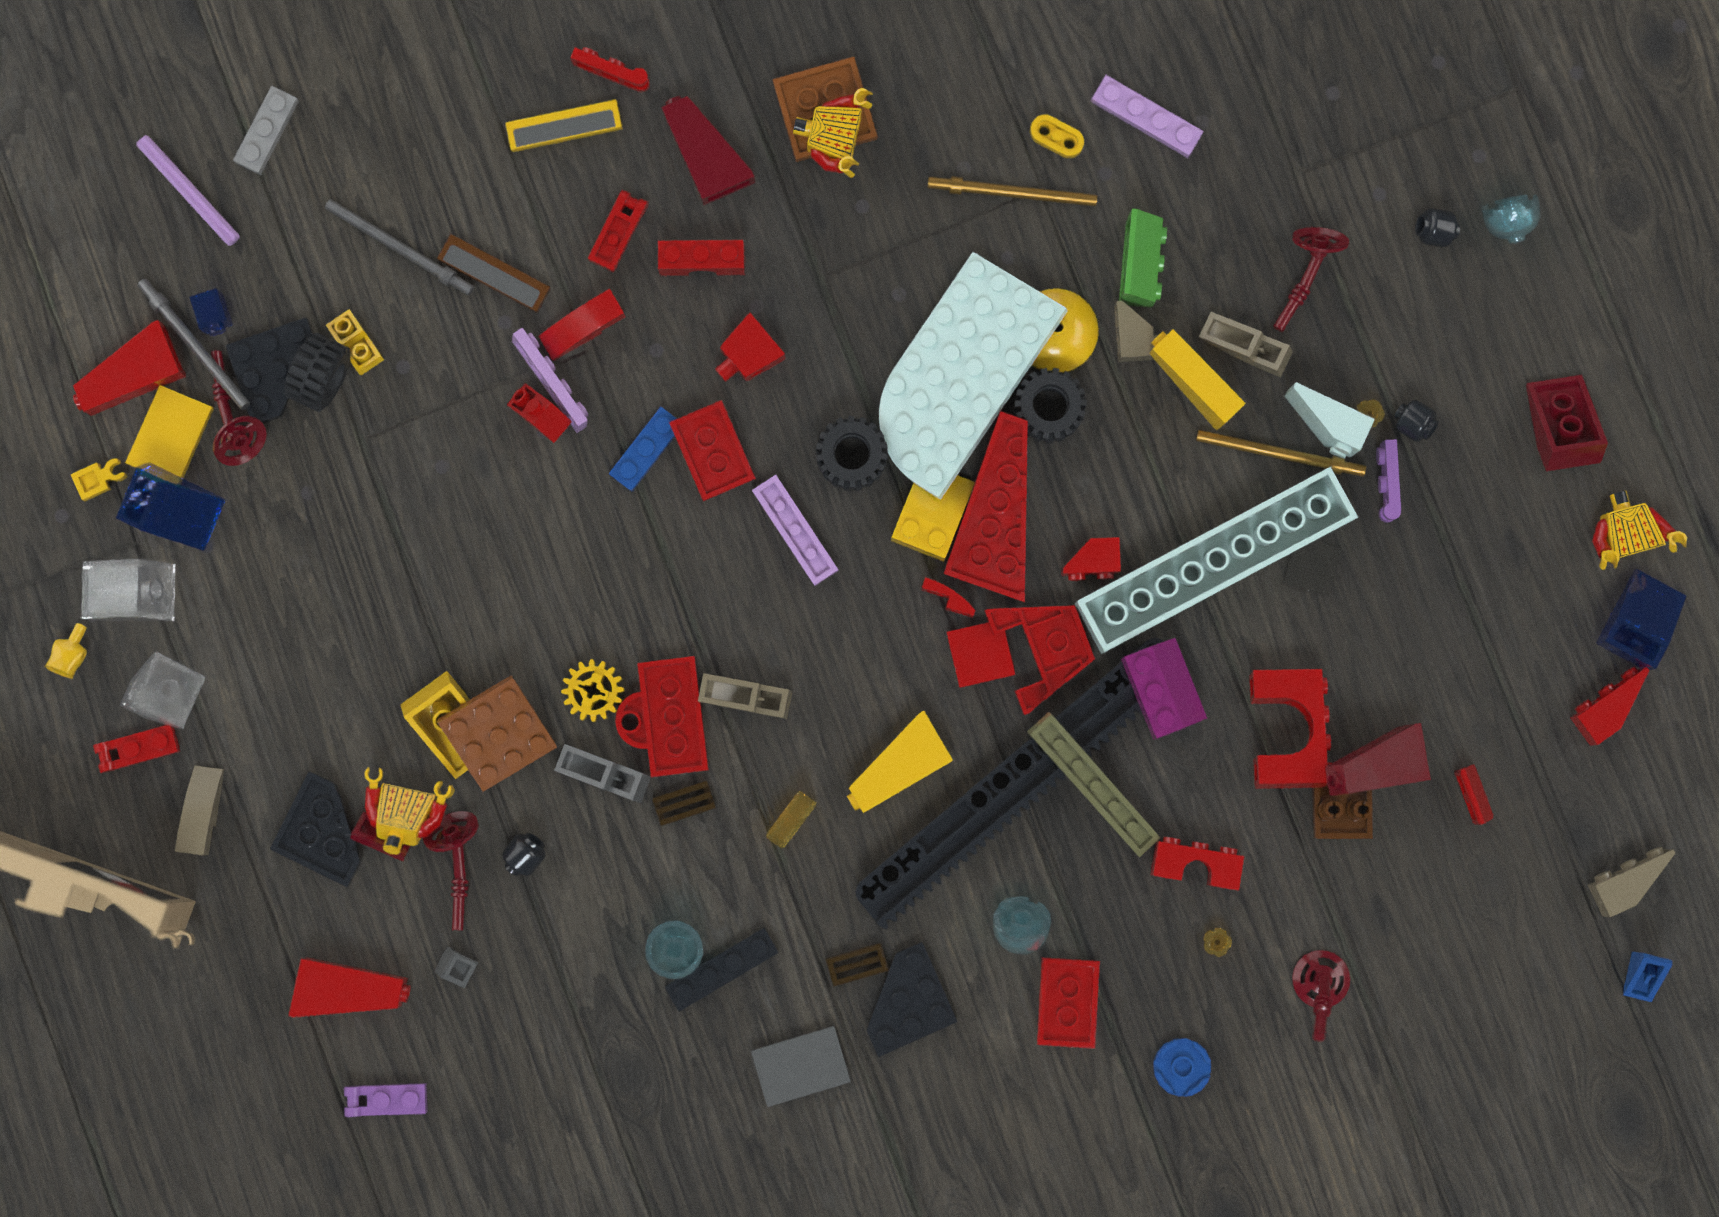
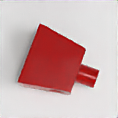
M749 313L721 345L720 350L727 359L717 366L715 371L725 382L737 372L745 381H749L779 364L786 357L776 342L754 316Z

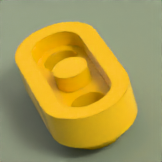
M1040 115L1032 122L1030 134L1037 144L1064 158H1074L1081 153L1084 146V138L1077 129L1050 115ZM1045 127L1049 130V134L1041 135L1039 129ZM1065 141H1072L1074 147L1071 149L1064 146Z

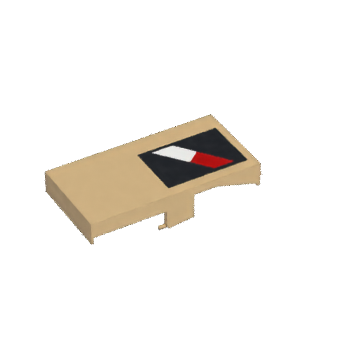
M0 831V869L33 880L25 902L16 900L15 904L28 909L62 916L65 907L92 913L94 907L105 911L108 906L115 903L153 931L152 936H157L161 940L166 937L172 939L174 948L179 947L183 935L189 938L190 945H194V935L185 929L196 901Z

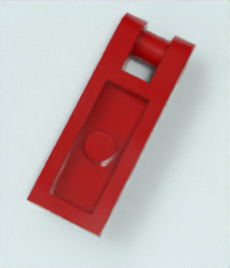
M586 47L583 50L574 48L570 57L574 66L639 92H644L649 88L648 75L643 68L630 70L625 68V64L617 59L609 58L608 61L598 57L599 54L592 49Z
M622 190L588 256V261L614 273L649 202L641 198L637 200L631 197V193ZM625 207L633 210L631 216L622 213Z
M173 724L93 745L95 754L99 755L101 764L98 767L100 773L114 771L180 752ZM117 749L120 759L112 761L110 751Z

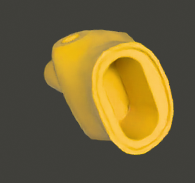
M76 623L69 639L55 640L51 656L45 665L48 670L73 679L76 670L83 663L87 654V650L79 644L87 627Z

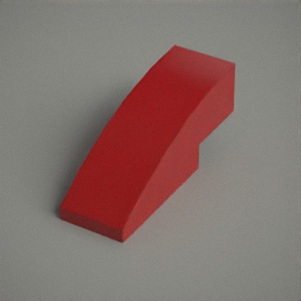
M608 289L566 315L540 334L539 338L554 361L602 334V330L626 316L612 291Z

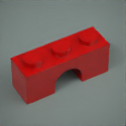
M744 240L658 241V270L660 276L689 275V272L711 271L717 275H745Z
M1164 837L1163 842L1157 841L1155 843L1150 875L1182 881L1185 866L1191 861L1199 860L1208 870L1207 885L1239 891L1244 856L1237 855L1238 849L1221 846L1220 852L1208 850L1209 844L1193 841L1191 847L1180 845L1181 839Z

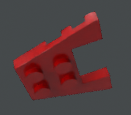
M1075 605L984 610L993 635L1022 625L1041 675V681L1015 690L1023 715L1029 714L1042 701L1046 700L1064 683L1068 682L1095 660Z

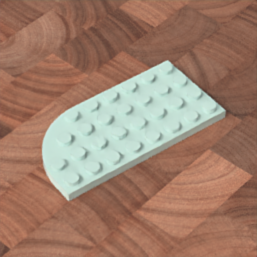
M972 252L893 369L881 396L879 407L880 431H882L885 442H887L889 456L909 480L941 500L1068 312L1067 308Z

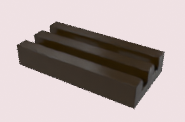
M707 781L652 799L661 826L716 808ZM704 788V794L661 807L660 802ZM705 799L708 801V805L665 819L664 813Z
M881 942L826 958L833 987L889 971ZM875 950L878 952V955L836 968L833 966L834 962ZM878 961L881 962V967L837 979V973Z

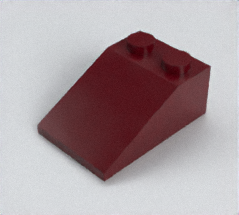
M1577 375L1527 383L1526 390L1537 449L1545 471L1601 463L1608 441L1583 376Z

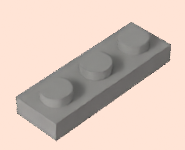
M271 86L233 161L261 175L299 100Z

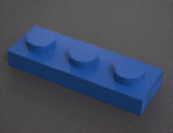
M660 407L609 472V475L633 492L674 439L675 435L669 422L677 418Z

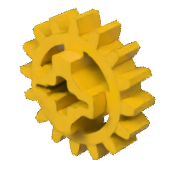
M590 659L588 667L579 662L580 670L570 669L569 672L572 678L563 679V682L568 684V689L561 690V693L569 696L564 701V705H573L570 711L573 715L580 711L581 720H585L587 715H590L592 722L597 721V715H601L606 720L608 719L606 712L610 710L616 713L617 710L613 705L615 702L622 703L623 701L617 697L618 693L625 692V688L617 686V683L623 679L621 676L613 677L616 671L614 667L605 670L606 662L604 661L598 667L593 659ZM594 672L591 678L585 681L578 680L582 675ZM605 676L611 683L612 692L607 691L603 684ZM594 683H597L596 688L604 693L605 696L593 695L592 699H590V693L581 688V686L593 687ZM574 689L581 693L583 698L581 706L575 698ZM602 700L608 702L604 707L592 710L596 703Z

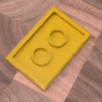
M159 385L125 463L180 486L214 408Z

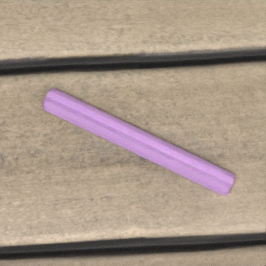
M143 136L137 142V147L227 245H233L239 239V234L149 136Z

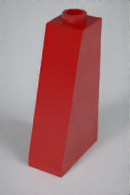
M159 320L152 322L75 383L73 387L76 394L73 395V399L79 411L83 410V412L92 416L158 389L159 385L165 386L186 377L166 326Z
M305 957L300 960L289 1016L303 1017L395 1009L402 1007L403 1002L407 1003L411 986L407 985L408 978Z

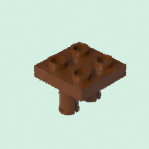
M1328 785L1324 788H1313V839H1373L1372 790L1330 796Z

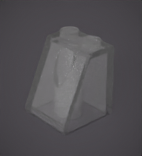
M143 559L83 561L81 619L98 621H174L175 564Z

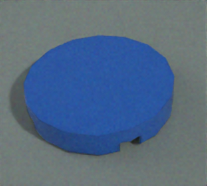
M1187 1038L1172 1039L1164 1043L1156 1052L1153 1062L1154 1076L1158 1084L1168 1093L1183 1097L1192 1096L1200 1092L1208 1083L1211 1073V1060L1206 1050L1196 1041Z

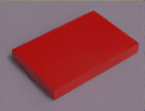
M722 400L669 422L703 501L755 479Z
M1041 957L1037 1045L1095 1049L1100 961Z

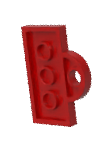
M695 656L637 663L641 692L631 694L618 707L615 722L620 737L627 744L635 748L648 749L651 777L709 770L701 702H698L699 686ZM627 714H634L638 718V726L634 730H626L622 725V720Z

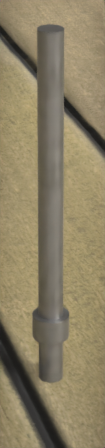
M332 199L326 203L325 209L437 276L439 282L446 286L451 285L468 296L472 293L474 286L458 277L456 271L447 266H440Z
M142 279L137 286L150 300L149 305L156 313H161L241 410L248 408L250 402L170 308V302L162 293H158L147 279Z

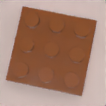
M854 57L773 79L796 162L811 158L810 152L807 151L809 137L793 134L796 117L813 120L815 107L822 106L824 102L841 96L855 94L858 89L863 88ZM862 106L858 107L862 109V117L855 146L877 140V133L870 109Z
M512 675L437 719L442 731L483 792L557 748L555 741Z

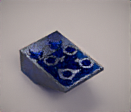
M148 462L136 467L116 519L141 531L204 551L226 499Z
M1636 568L1596 644L1640 668L1656 669L1670 644L1687 596Z

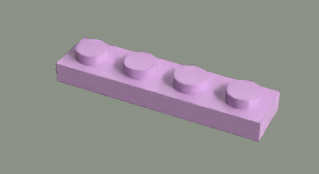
M1107 75L1091 100L1092 103L1187 158L1203 133L1202 130Z
M523 328L513 333V344L561 412L572 421L571 426L576 433L586 428L588 421L586 409L580 402L575 403L570 396L572 393L571 388L564 379H558L554 373L556 368L548 356L543 358L538 350L540 346L536 338L531 333L526 334Z
M776 475L752 490L814 586L838 571V568Z

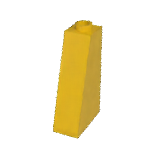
M1174 329L1168 334L1164 331L1161 332L1151 342L1154 348L1149 354L1216 431L1246 404Z
M925 711L919 713L849 787L851 794L847 798L855 811L861 809L863 813L953 761Z

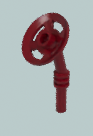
M1320 227L1301 228L1293 233L1292 241L1299 247L1310 251L1312 258L1300 283L1294 286L1295 289L1288 296L1289 301L1273 326L1276 330L1283 332L1297 308L1304 304L1303 301L1307 299L1306 295L1311 293L1309 289L1327 253H1335L1348 248L1349 238L1346 235L1332 229ZM1329 239H1332V240H1334V241H1336V242H1335V243H1332V242L1329 241Z
M222 351L210 352L211 357L224 371ZM214 378L215 384L212 385V388L215 389L213 395H216L214 401L218 404L224 426L215 436L213 453L218 461L224 465H241L253 459L261 451L266 441V429L263 423L253 416H241L233 419L229 404L231 397ZM239 422H250L247 426L235 425ZM257 431L255 441L249 447L253 439V432ZM227 449L233 451L240 450L241 454L236 456L225 455Z
M458 811L444 815L440 827L426 838H423L426 848L431 851L444 852L452 850L454 879L451 880V883L454 884V886H451V890L454 891L451 893L453 897L452 930L463 931L465 897H468V893L465 892L468 890V887L465 885L469 883V880H466L463 844L475 835L479 826L477 817L467 811ZM460 821L467 822L465 826L452 824ZM439 830H441V831L438 833V835H437V837H436V840H433V838H434V836L436 835V833H437Z
M1316 950L1305 954L1296 963L1292 974V983L1297 996L1307 1005L1314 1007L1313 1012L1316 1017L1313 1039L1323 1041L1325 1039L1327 1017L1331 1015L1332 1006L1338 1004L1348 992L1350 973L1347 965L1338 955L1325 950ZM1318 958L1330 959L1337 966L1332 969L1326 965H1319ZM1308 963L1310 967L1305 973V983H1301L1302 970ZM1314 970L1315 973L1313 974L1312 982H1310V975ZM1343 975L1342 988L1340 992L1336 995L1334 992L1337 990L1339 986V976ZM1335 977L1334 986L1330 988L1332 984V978ZM1310 990L1318 993L1315 1000L1307 995Z

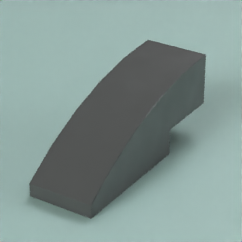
M564 744L554 769L556 772L638 803L642 802L651 779L649 775Z

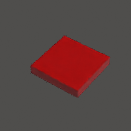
M988 622L946 632L959 688L1015 675L1005 631L993 635Z

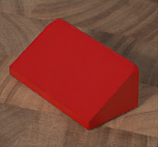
M1472 764L1455 770L1454 774L1473 824L1482 825L1493 819V812L1475 765Z

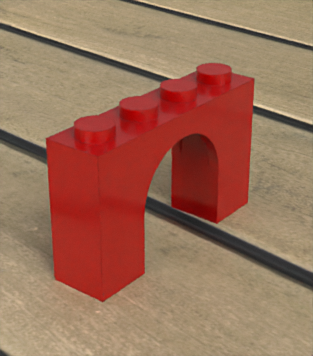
M1322 669L1253 670L1249 675L1250 704L1290 705L1303 714L1309 727V739L1305 748L1301 751L1289 755L1256 756L1253 760L1255 789L1324 788L1327 785L1325 767L1332 763L1327 762V751L1331 750V736L1326 734L1325 723L1329 722V707L1324 705V694L1328 692L1327 678L1322 676Z

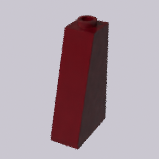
M676 96L665 102L666 105L661 107L663 115L703 205L755 183V177L751 169L688 96L683 98Z
M1421 723L1398 726L1325 767L1327 774L1326 782L1329 787L1330 796L1431 780Z

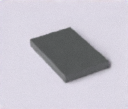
M835 1026L751 1050L767 1107L851 1082Z

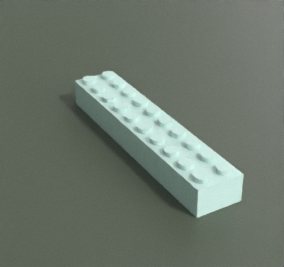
M1329 467L1078 600L1075 606L1099 651L1103 654L1358 518L1333 470Z

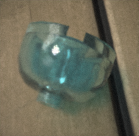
M1527 195L1503 198L1495 201L1496 207L1489 209L1488 204L1481 208L1483 220L1488 231L1499 239H1508V243L1524 241L1525 235L1531 233L1537 227L1541 217L1540 203L1537 195H1533L1532 200H1528Z
M1017 896L1005 899L994 912L992 925L995 939L1002 948L1010 953L1022 955L1037 951L1047 940L1051 927L1050 912L1039 901L1038 904L1029 902V897Z
M679 920L667 921L658 925L649 934L645 945V955L650 968L658 975L669 979H680L691 974L699 966L703 956V941L698 931L690 924Z

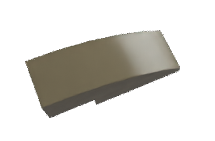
M1210 312L1199 335L1201 340L1278 377L1282 376L1293 353L1290 345L1263 335L1262 331Z
M703 673L698 702L787 719L793 691Z
M194 766L181 814L175 852L209 855L212 830L217 822L224 769Z

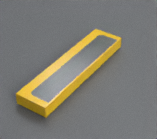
M616 100L506 122L512 152L622 129Z

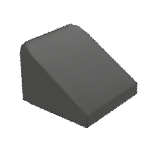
M447 947L435 968V973L440 978L465 988L478 962Z

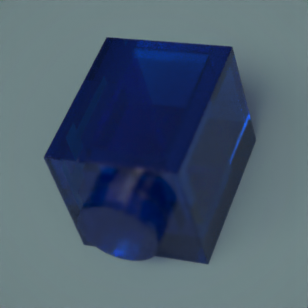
M217 288L189 297L198 327L205 334L209 333L210 336L224 333L227 327L233 326L223 293Z

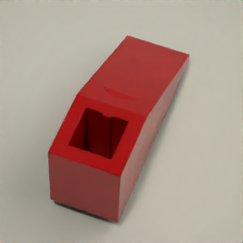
M1634 666L1621 675L1623 680L1615 686L1613 683L1606 685L1598 691L1600 697L1593 702L1588 699L1575 708L1577 713L1570 717V719L1590 746L1599 745L1622 728L1648 675L1649 669L1647 667L1637 669Z

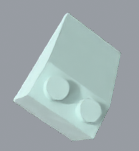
M1297 382L1285 394V398L1321 443L1330 448L1329 452L1332 455L1345 459L1346 456L1350 458L1361 450L1375 420L1374 418Z

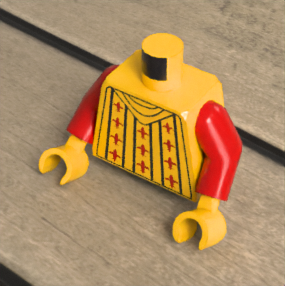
M860 88L855 94L841 96L824 102L822 106L815 107L813 120L796 117L793 134L809 137L807 151L810 152L811 158L825 171L844 173L850 178L855 176L849 168L852 165L859 166V163L853 158L862 117V109L858 107L862 106L866 109L872 107V103L864 101L866 96L873 95L872 92Z
M1627 491L1609 495L1614 511L1600 516V521L1596 525L1592 539L1598 557L1601 558L1599 567L1602 570L1606 569L1607 562H1611L1614 569H1616L1619 558L1666 545L1665 541H1669V550L1671 552H1677L1676 542L1681 543L1683 547H1686L1687 544L1686 535L1683 532L1676 531L1666 519L1653 508L1648 507L1646 503L1631 506Z
M370 767L366 769L365 778L369 781V786L366 787L365 810L370 825L377 830V837L385 840L384 851L390 854H399L402 844L416 846L421 838H426L440 827L447 807L445 801L454 794V787L452 785H449L448 792L445 795H442L440 791L443 785L442 781L437 782L434 786V793L436 795L382 783L380 788L378 787V782L383 779L382 769L379 768V777L376 780H372L369 777Z

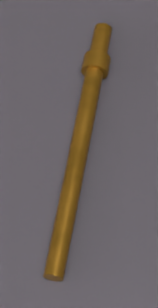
M954 176L951 179L929 177L928 188L950 190L952 194L969 192L1096 206L1097 195L964 181L963 177Z
M1198 430L1196 441L1325 469L1331 467L1334 474L1341 475L1343 472L1364 477L1366 471L1365 465L1346 462L1344 458L1337 456L1328 458Z

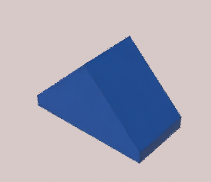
M1632 951L1623 995L1652 1002L1672 966V960Z

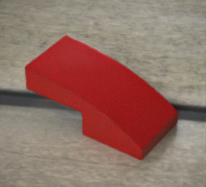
M925 577L921 591L948 598L945 610L973 618L975 609L961 595L944 584Z

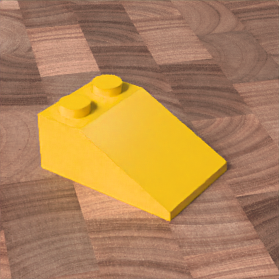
M957 475L941 500L913 483L891 541L944 562L975 482Z
M446 671L403 702L401 708L404 718L452 776L457 779L468 771V768L442 731L437 719L470 699L449 672Z

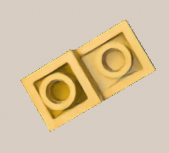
M350 309L326 324L335 340L350 348V362L360 376L384 360Z

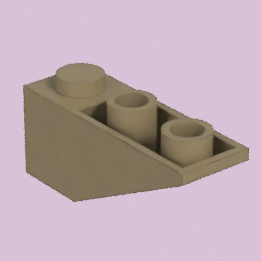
M1662 846L1646 852L1647 858L1637 862L1635 858L1620 865L1621 870L1611 874L1609 870L1594 877L1595 882L1588 884V887L1602 916L1612 917L1636 906L1675 855L1674 849L1663 850Z

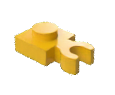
M111 459L105 464L103 469L96 462L70 474L81 499L87 501L111 490L108 483L111 480L119 482L126 479L127 475L124 472L117 475L113 474V468L121 464V461L119 459Z

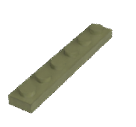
M1048 712L1027 731L1137 856H1142L1160 839V836L1052 714Z

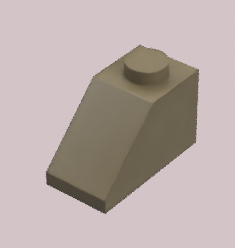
M1117 301L1114 306L1118 362L1152 360L1153 357L1149 353L1154 346L1151 342L1158 336L1154 335L1153 326L1125 302Z

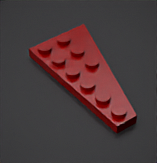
M1000 411L944 574L1025 602L1028 420Z

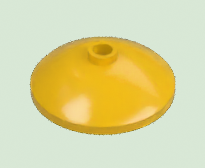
M1064 289L1041 291L1042 294L1066 307L1068 312L1060 322L1063 328L1062 331L1053 332L1031 366L1038 370L1058 368L1059 372L1062 373L1072 371L1087 361L1094 351L1098 340L1097 318L1091 306L1076 293Z

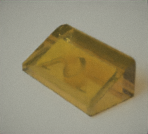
M798 791L767 832L766 838L780 848H785L815 808L816 802L802 791Z

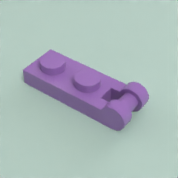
M1397 439L1383 441L1380 443V448L1376 450V461L1378 465H1381L1382 476L1378 477L1379 493H1383L1384 504L1379 510L1378 515L1381 521L1387 523L1397 519L1401 514Z
M427 1083L344 1087V1096H347V1107H344L345 1117L427 1113ZM359 1095H367V1106H359Z

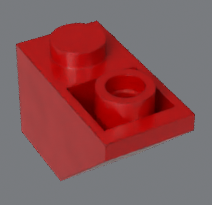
M526 383L514 393L512 399L507 404L553 443L572 423L553 403Z
M1119 537L1090 538L1061 570V576H1068V581L1085 580V575H1097V580L1114 579V574L1121 572Z

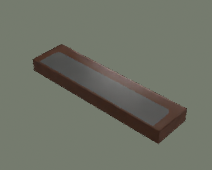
M450 234L437 257L440 262L536 313L539 312L551 290L546 284Z

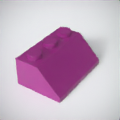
M1175 638L1121 659L1153 740L1207 719Z

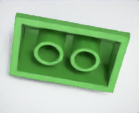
M1132 209L1126 221L1119 301H1123L1131 306L1153 307L1155 301L1161 298L1162 283H1157L1158 272H1163L1165 256L1160 255V246L1166 243L1167 227H1162L1163 218L1139 209Z

